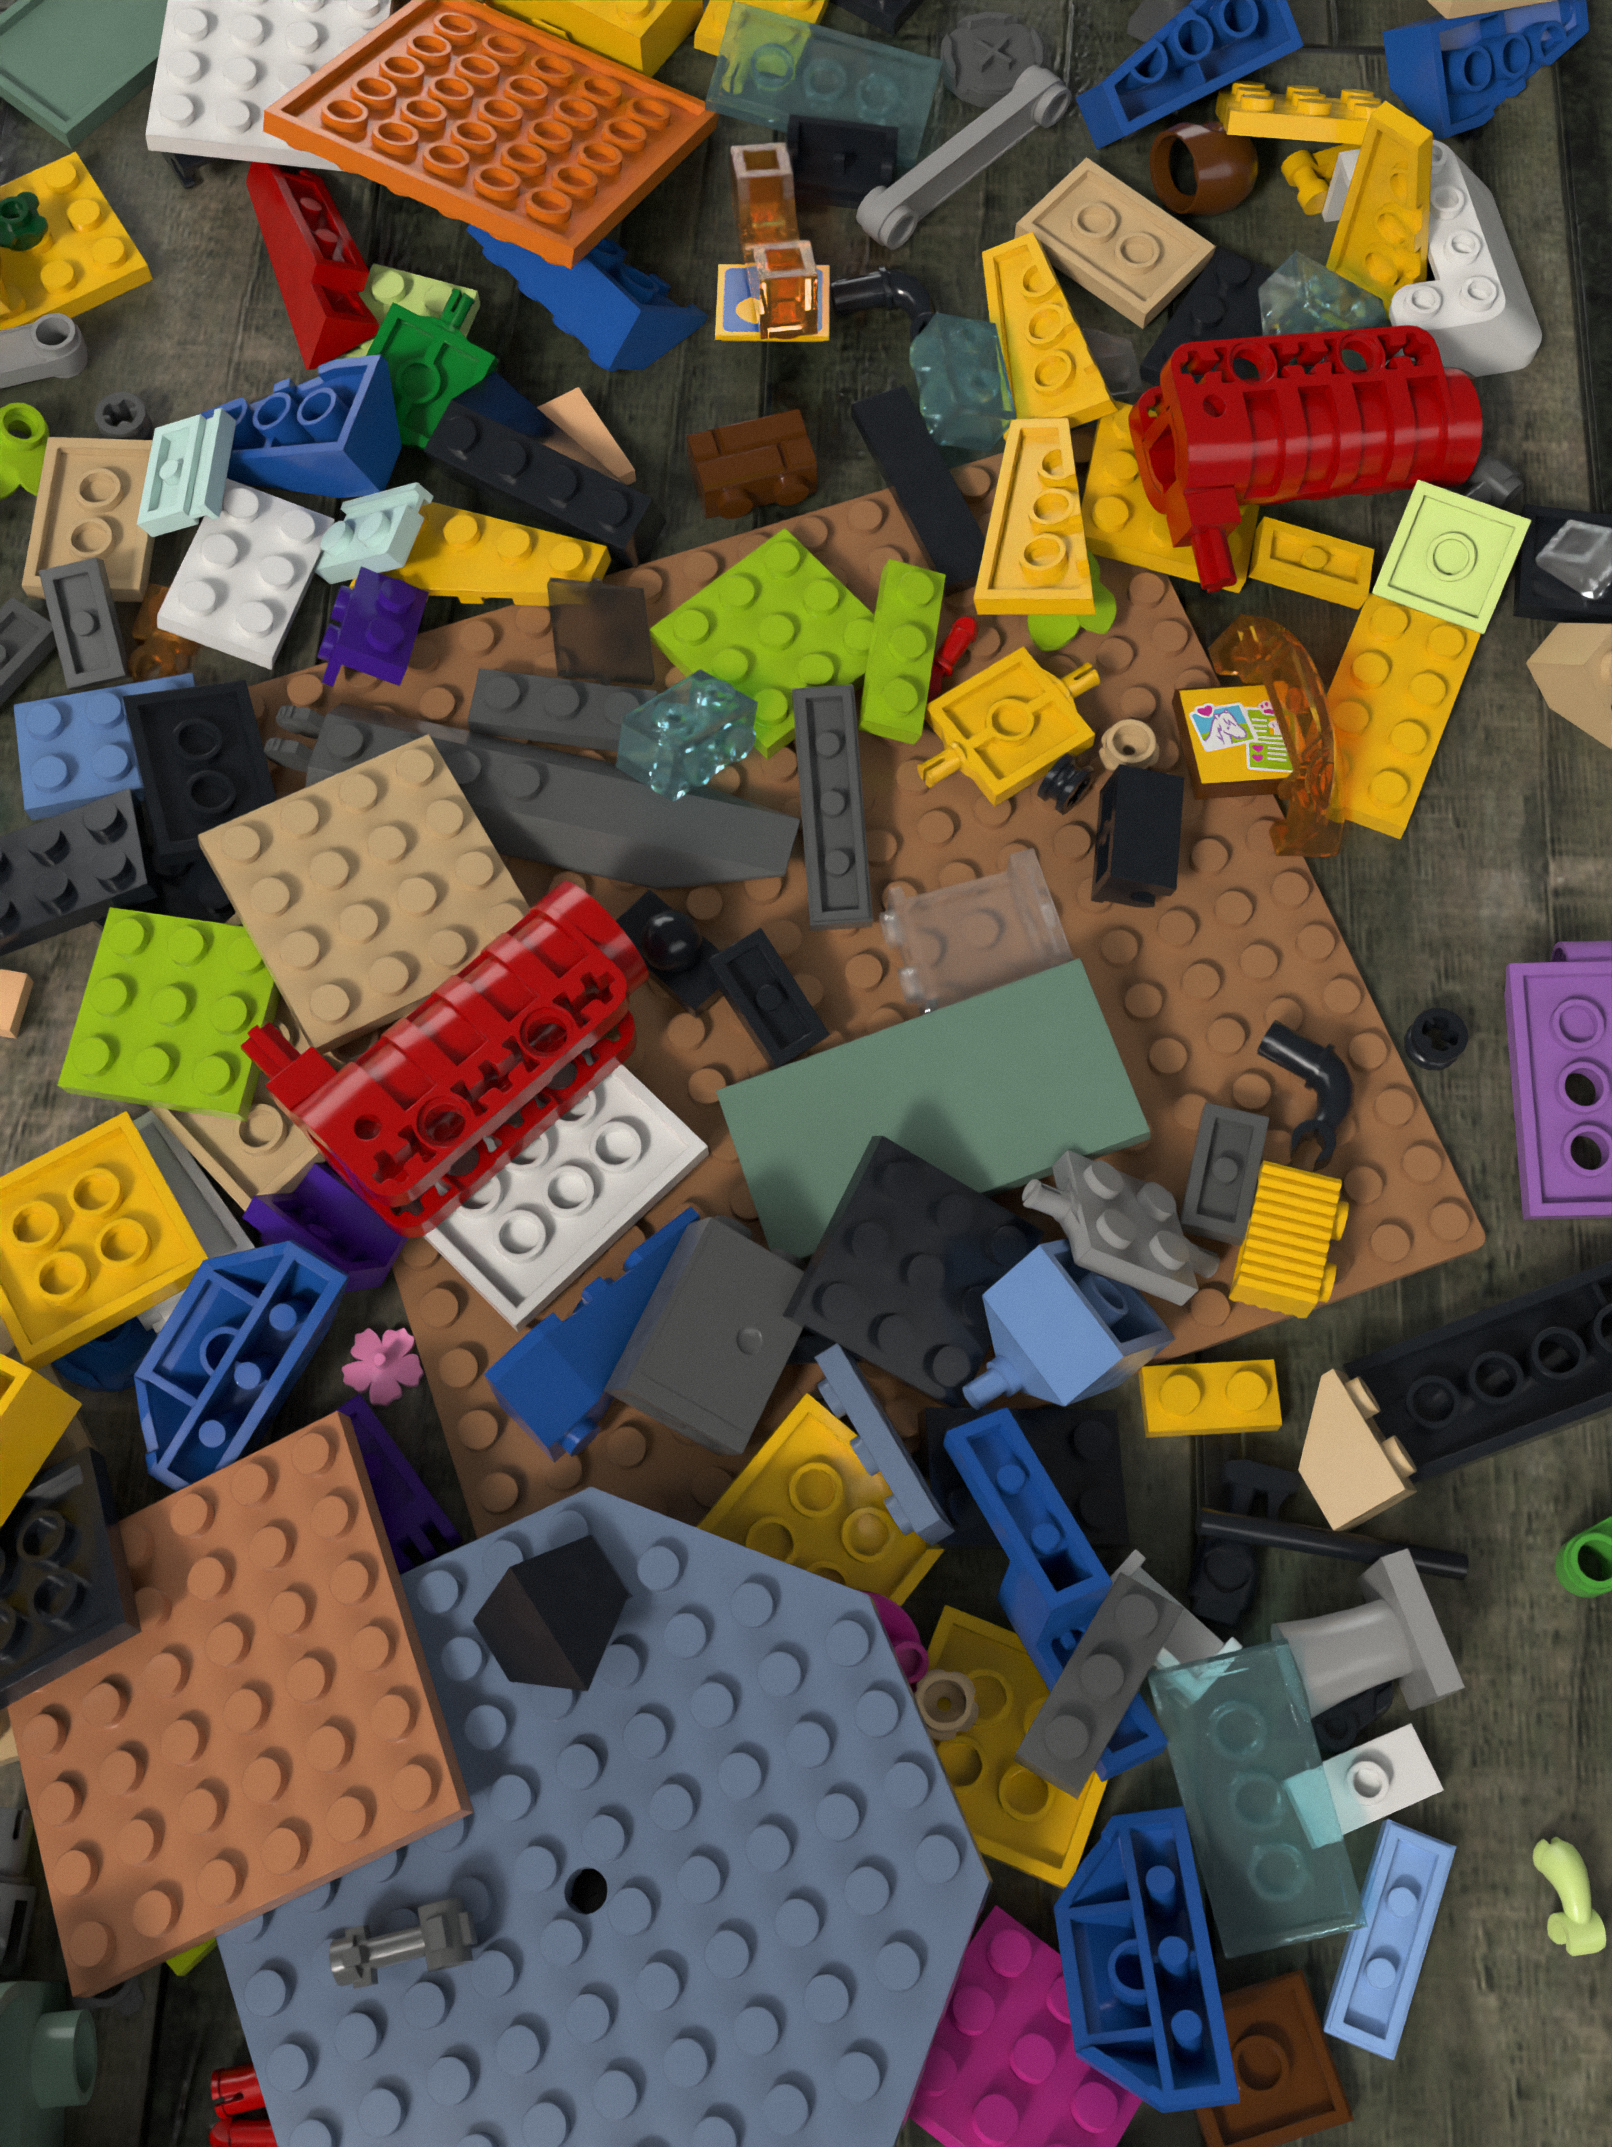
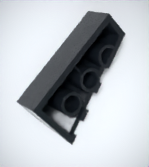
M496 372L485 377L450 401L424 449L425 454L444 476L565 536L607 546L611 559L630 568H637L639 565L644 564L667 522L653 498L622 482Z

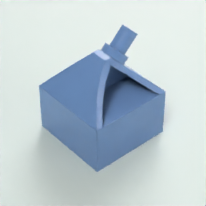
M1068 1238L1038 1245L982 1295L995 1358L987 1363V1371L963 1386L962 1389L965 1398L976 1410H979L1001 1394L1011 1397L1018 1391L1065 1407L1118 1387L1176 1338L1138 1289L1075 1265Z

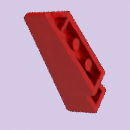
M251 161L246 185L305 368L313 370L377 334L380 325L356 292L364 291L370 272L321 177L306 168L302 169L298 175H293L280 168L278 164Z

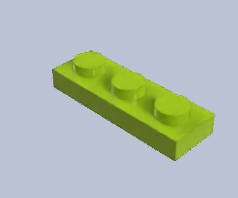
M889 559L883 567L857 730L912 745L922 736L945 574Z

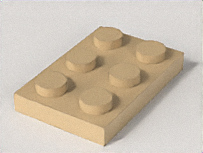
M1087 157L1016 223L1014 237L1015 239L1033 232L1042 244L1051 265L1142 329L1205 269L1213 257L1216 247Z
M48 437L22 580V588L29 599H45L39 570L97 557L104 560L113 601L145 602L155 537H151L137 525L153 440Z

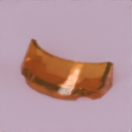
M1240 614L1213 642L1208 651L1217 674L1234 676L1238 674L1242 683L1260 684L1262 681L1264 682L1293 768V772L1277 786L1279 799L1289 800V808L1286 819L1276 820L1269 829V835L1276 856L1334 857L1339 854L1344 830L1346 778L1340 738L1323 683L1310 655L1289 630L1265 617Z

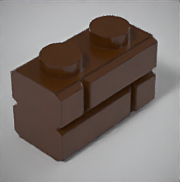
M799 409L686 435L689 469L698 492V498L705 519L717 516L725 519H736L746 515L754 507L774 502L783 506L794 505L804 500L808 494L817 492L816 457L809 437H807L806 428Z

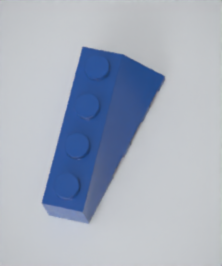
M1192 0L1100 84L1075 98L1095 147L1099 149L1303 47L1304 44L1287 0Z
M469 224L466 230L483 246V255L495 265L507 269L518 280V289L532 300L541 302L554 315L552 318L554 324L565 333L577 337L589 349L588 356L605 370L616 372L618 369L644 370L703 326L708 318V315L694 304H689L687 308H683L670 300L667 294L671 286L655 273L647 276L640 270L623 263L628 252L612 239L608 240L604 237L572 269L564 266L550 264L544 261L540 255L513 243L496 240L488 232Z

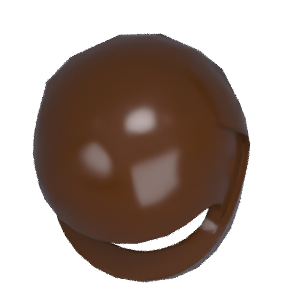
M1184 122L1176 124L1156 136L1151 146L1149 166L1153 187L1159 199L1167 208L1175 213L1214 216L1229 212L1249 195L1257 178L1259 160L1256 148L1250 137L1227 135L1222 122H1206L1203 125ZM1177 138H1180L1187 145L1193 157L1194 176L1197 182L1195 195L1188 196L1179 192L1170 174L1169 154Z

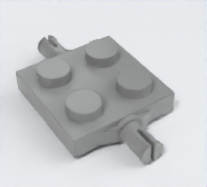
M1067 1150L1052 1166L1057 1189L1043 1184L1037 1179H1033L1026 1185L1023 1191L1022 1201H1025L1023 1203L1025 1207L1051 1215L1055 1221L1060 1223L1069 1239L1074 1264L1182 1306L1198 1291L1194 1273L1204 1278H1210L1219 1267L1220 1259L1217 1257V1252L1192 1244L1188 1238L1183 1236L1176 1211V1202L1171 1192L1155 1182H1145L1120 1172L1104 1161H1094Z

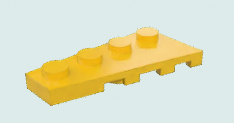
M1385 100L1370 115L1324 274L1390 320L1389 308L1395 293L1406 285L1426 282L1433 132Z
M1030 232L983 251L982 258L1004 440L1007 441L1011 419L1068 418L1071 429L1118 412L1119 410L1050 261L1035 234Z
M1068 418L1011 419L973 598L977 615H1096Z

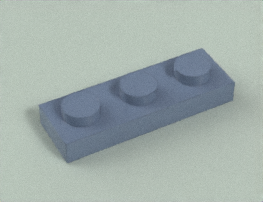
M839 1343L814 1357L826 1377L817 1383L818 1389L838 1419L845 1414L849 1416L859 1434L850 1440V1444L869 1475L874 1476L881 1472L893 1494L885 1498L884 1503L902 1533L907 1536L915 1531L918 1536L932 1546L955 1532L855 1359Z

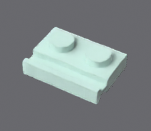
M222 408L215 409L213 417L205 419L199 414L155 428L137 525L151 537L197 525L199 518L207 515L212 520L220 518L236 421Z
M418 482L343 502L340 509L346 513L344 521L334 523L323 535L320 544L322 552L313 571L329 584L357 578L361 566L376 573L404 567L424 520V517L418 513L420 507L431 504L434 496Z

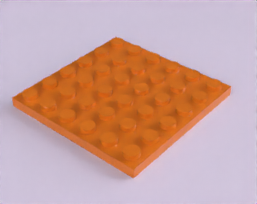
M411 0L264 110L263 132L286 141L290 147L296 150L308 151L335 163L345 172L359 174L384 185L396 195L410 197L433 207L445 217L462 220L482 229L496 240L513 243L540 255L544 261L550 264L572 269L716 129L720 108L474 0Z

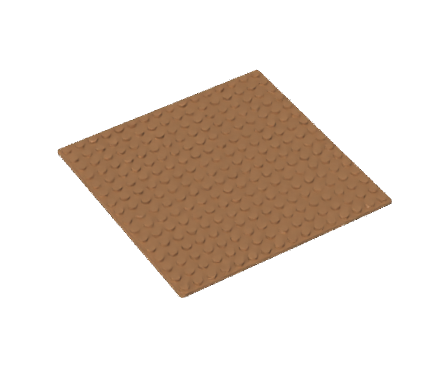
M1083 427L1070 431L1080 499L1096 429L1092 427ZM1004 452L949 469L985 539ZM888 488L639 565L637 568L632 567L603 577L589 608L513 604L416 635L407 670L400 686L341 665L332 687L321 683L328 662L248 686L263 749H265L267 740L276 737L284 740L298 741L314 750L317 739L304 737L301 734L296 735L292 732L289 733V731L283 730L281 726H278L276 716L282 705L287 706L288 704L290 706L295 705L296 707L309 708L326 717L328 712L339 704L344 703L470 731L467 720L479 668L657 691L659 704L649 756L500 736L493 737L691 780L799 818L800 825L786 875L784 877L656 890L499 854L530 908L562 881H569L593 897L615 921L650 889L673 910H678L691 916L700 928L701 935L720 951H723L757 929L762 928L830 1034L825 1040L785 1065L1080 958L1151 1135L1149 1140L1094 1159V1161H1104L1120 1172L1145 1182H1155L1172 1193L1179 1218L1200 1115L1205 1102L1269 1117L1260 1166L1263 1161H1268L1342 1180L1339 1201L1349 1203L1347 1221L1340 1241L1330 1239V1246L1327 1252L1326 1262L1337 1265L1330 1298L1327 1303L1318 1301L1313 1310L1479 1250L1485 1243V1232L1274 795L1195 800L1172 706V699L1175 689L1221 685L1170 579L1165 573L1093 554L1100 567L1099 582L1114 595L1117 611L1114 623L1107 634H1097L1080 627L1075 638L1065 647L1047 652L1039 650L1030 639L1027 628L1028 615H977L973 599L976 586L948 597H942L934 653L950 632L951 624L961 616L969 615L974 617L978 622L979 631L976 641L970 643L954 666L952 676L944 677L941 683V696L1022 646L1025 647L1042 669L1055 675L1058 679L1076 670L1085 662L1093 665L1092 670L1096 669L1100 677V684L1076 697L1074 703L1079 715L1095 733L1093 746L1077 756V765L1081 768L1089 765L1096 771V775L1082 799L1064 815L1055 809V800L1043 801L1037 796L1038 789L1045 776L994 807L976 783L959 770L936 783L932 788H929L925 784V780L921 779L917 765L924 763L945 750L942 740L926 720L923 724L922 736L914 745L857 730L873 917L872 927L810 931L796 739L767 760L651 642L650 628L784 528L875 615L881 572L889 559L930 570ZM863 686L854 693L857 723ZM1126 719H1134L1145 723L1152 729L1155 735L1156 743L1159 746V758L1155 766L1146 769L1184 777L1177 889L1171 896L1156 895L1155 907L1150 908L1133 907L1108 901L1103 903L1091 901L1099 794L1104 784L1114 772L1107 770L1101 763L1099 751L1103 747L1101 738L1114 724ZM1131 748L1123 749V752L1127 755L1134 754V750ZM266 759L277 800L306 788L307 772L283 767ZM650 977L648 981L629 996L628 1010L634 1018L637 1043L633 1053L622 1064L708 1145L709 1155L519 1333L423 1236L408 1238L392 1266L477 1539L589 1487L599 1489L696 1527L803 1394L808 1393L835 1416L817 1386L818 1382L826 1378L818 1364L785 1365L742 1454L716 1455L614 1397L604 1417L597 1422L601 1429L595 1439L577 1455L571 1457L566 1452L554 1463L500 1407L484 1376L488 1369L550 1314L554 1313L562 1322L571 1316L575 1307L583 1298L581 1296L583 1289L599 1276L603 1280L611 1277L616 1281L625 1274L622 1270L623 1264L632 1251L690 1206L700 1215V1220L723 1215L742 1223L752 1232L750 1240L770 1251L716 1090L771 1071V1068L723 994L697 1018L693 1017ZM1275 1020L1325 1048L1329 1043L1335 1045V1053L1347 1065L1354 1083V1105L1347 1121L1336 1136V1147L1331 1162L1325 1168L1313 1172L1315 1161L1322 1152L1321 1147L1316 1143V1139L1301 1143L1292 1159H1290L1289 1145L1294 1129L1301 1122L1312 1119L1317 1108V1093L1313 1089L1311 1091L1304 1087L1306 1081L1257 1054L1263 1037ZM617 1023L600 1039L607 1038L613 1043L620 1039L617 1028L619 1024ZM1054 1174L1039 1179L1041 1183L1057 1189ZM1027 1184L989 1197L990 1200L1044 1231L1038 1245L1068 1238L1060 1223L1055 1221L1053 1216L1023 1205L1025 1201H1022V1195ZM1183 1232V1236L1188 1238L1190 1243L1217 1252V1257L1220 1259L1219 1267L1210 1278H1204L1194 1273L1198 1291L1182 1306L1139 1290L1176 1338L1144 1366H1161L1296 1316L1285 1315L1282 1312H1273L1268 1308H1259L1255 1305H1246L1243 1302H1234L1229 1299L1240 1246ZM991 1343L974 1379L987 1371V1363L995 1358L993 1343ZM865 1362L857 1363L910 1455L920 1453L917 1413L925 1407H945ZM1140 1369L1136 1371L1133 1375L1139 1374ZM1018 1391L1011 1397L1001 1394L982 1408L1042 1409L1055 1403ZM966 1398L961 1405V1408H973ZM847 1414L839 1418L849 1429L859 1435Z

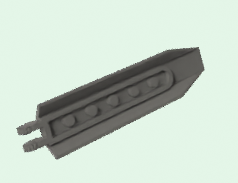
M344 703L339 704L328 712L326 717L309 708L296 707L295 705L290 706L288 704L287 706L282 705L276 716L278 726H281L283 730L289 731V733L292 732L296 735L301 734L304 737L317 739L314 750L298 741L275 737L274 739L270 738V740H267L263 751L266 759L271 760V762L277 765L307 772L306 787L429 734L498 854L656 890L784 877L800 825L799 818L691 780Z

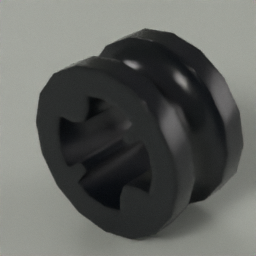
M1072 752L1066 753L1054 764L1042 781L1037 796L1043 801L1055 800V809L1062 815L1068 813L1082 799L1096 775V771L1089 765L1084 768L1077 765L1078 757Z
M1445 1008L1424 1010L1416 1017L1404 1036V1049L1408 1058L1423 1069L1435 1071L1448 1068L1465 1050L1468 1043V1030L1463 1020L1457 1014ZM1431 1028L1441 1030V1040L1448 1042L1441 1051L1432 1048V1038L1426 1036Z

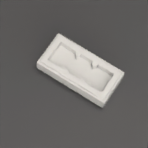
M1412 1723L1281 1780L1312 1848L1444 1790Z

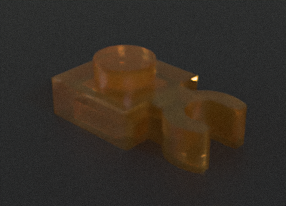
M149 583L131 632L136 644L140 646L131 654L128 660V671L134 683L142 682L145 672L152 666H161L158 674L159 678L179 675L178 667L174 661L176 654L193 656L195 653L197 642L157 628V614L170 587Z

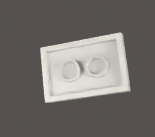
M226 478L220 518L212 520L207 515L204 516L157 614V628L272 670L315 574L313 570L322 552L320 546L322 537L329 527L334 524L335 519Z

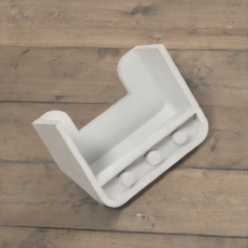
M1433 140L1428 260L1435 280L1409 284L1400 288L1393 296L1389 308L1392 326H1418L1426 330L1435 339L1443 367L1460 368L1468 371L1475 377L1523 369L1533 361L1542 340V332L1495 200L1489 188L1447 145ZM1360 149L1339 152L1322 211L1324 222L1340 220ZM1400 349L1394 357L1405 356L1403 349Z

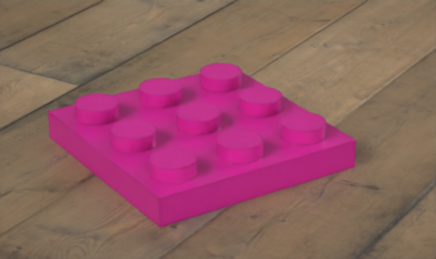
M995 1905L968 1944L961 1972L944 2019L940 2021L925 2063L926 2069L908 2117L945 2147H1116L1143 2100L1076 2057L1061 1955Z

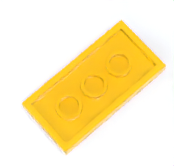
M1369 593L1309 737L1320 778L1317 787L1312 792L1287 793L1286 797L1401 839L1481 633Z

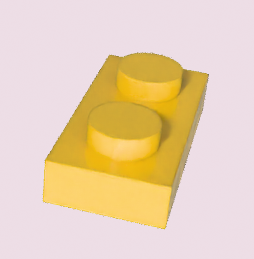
M1264 516L1255 530L1248 577L1359 610L1369 594L1374 549Z
M1274 1359L1143 1366L1140 1369L1139 1383L1145 1438L1278 1431L1282 1426Z

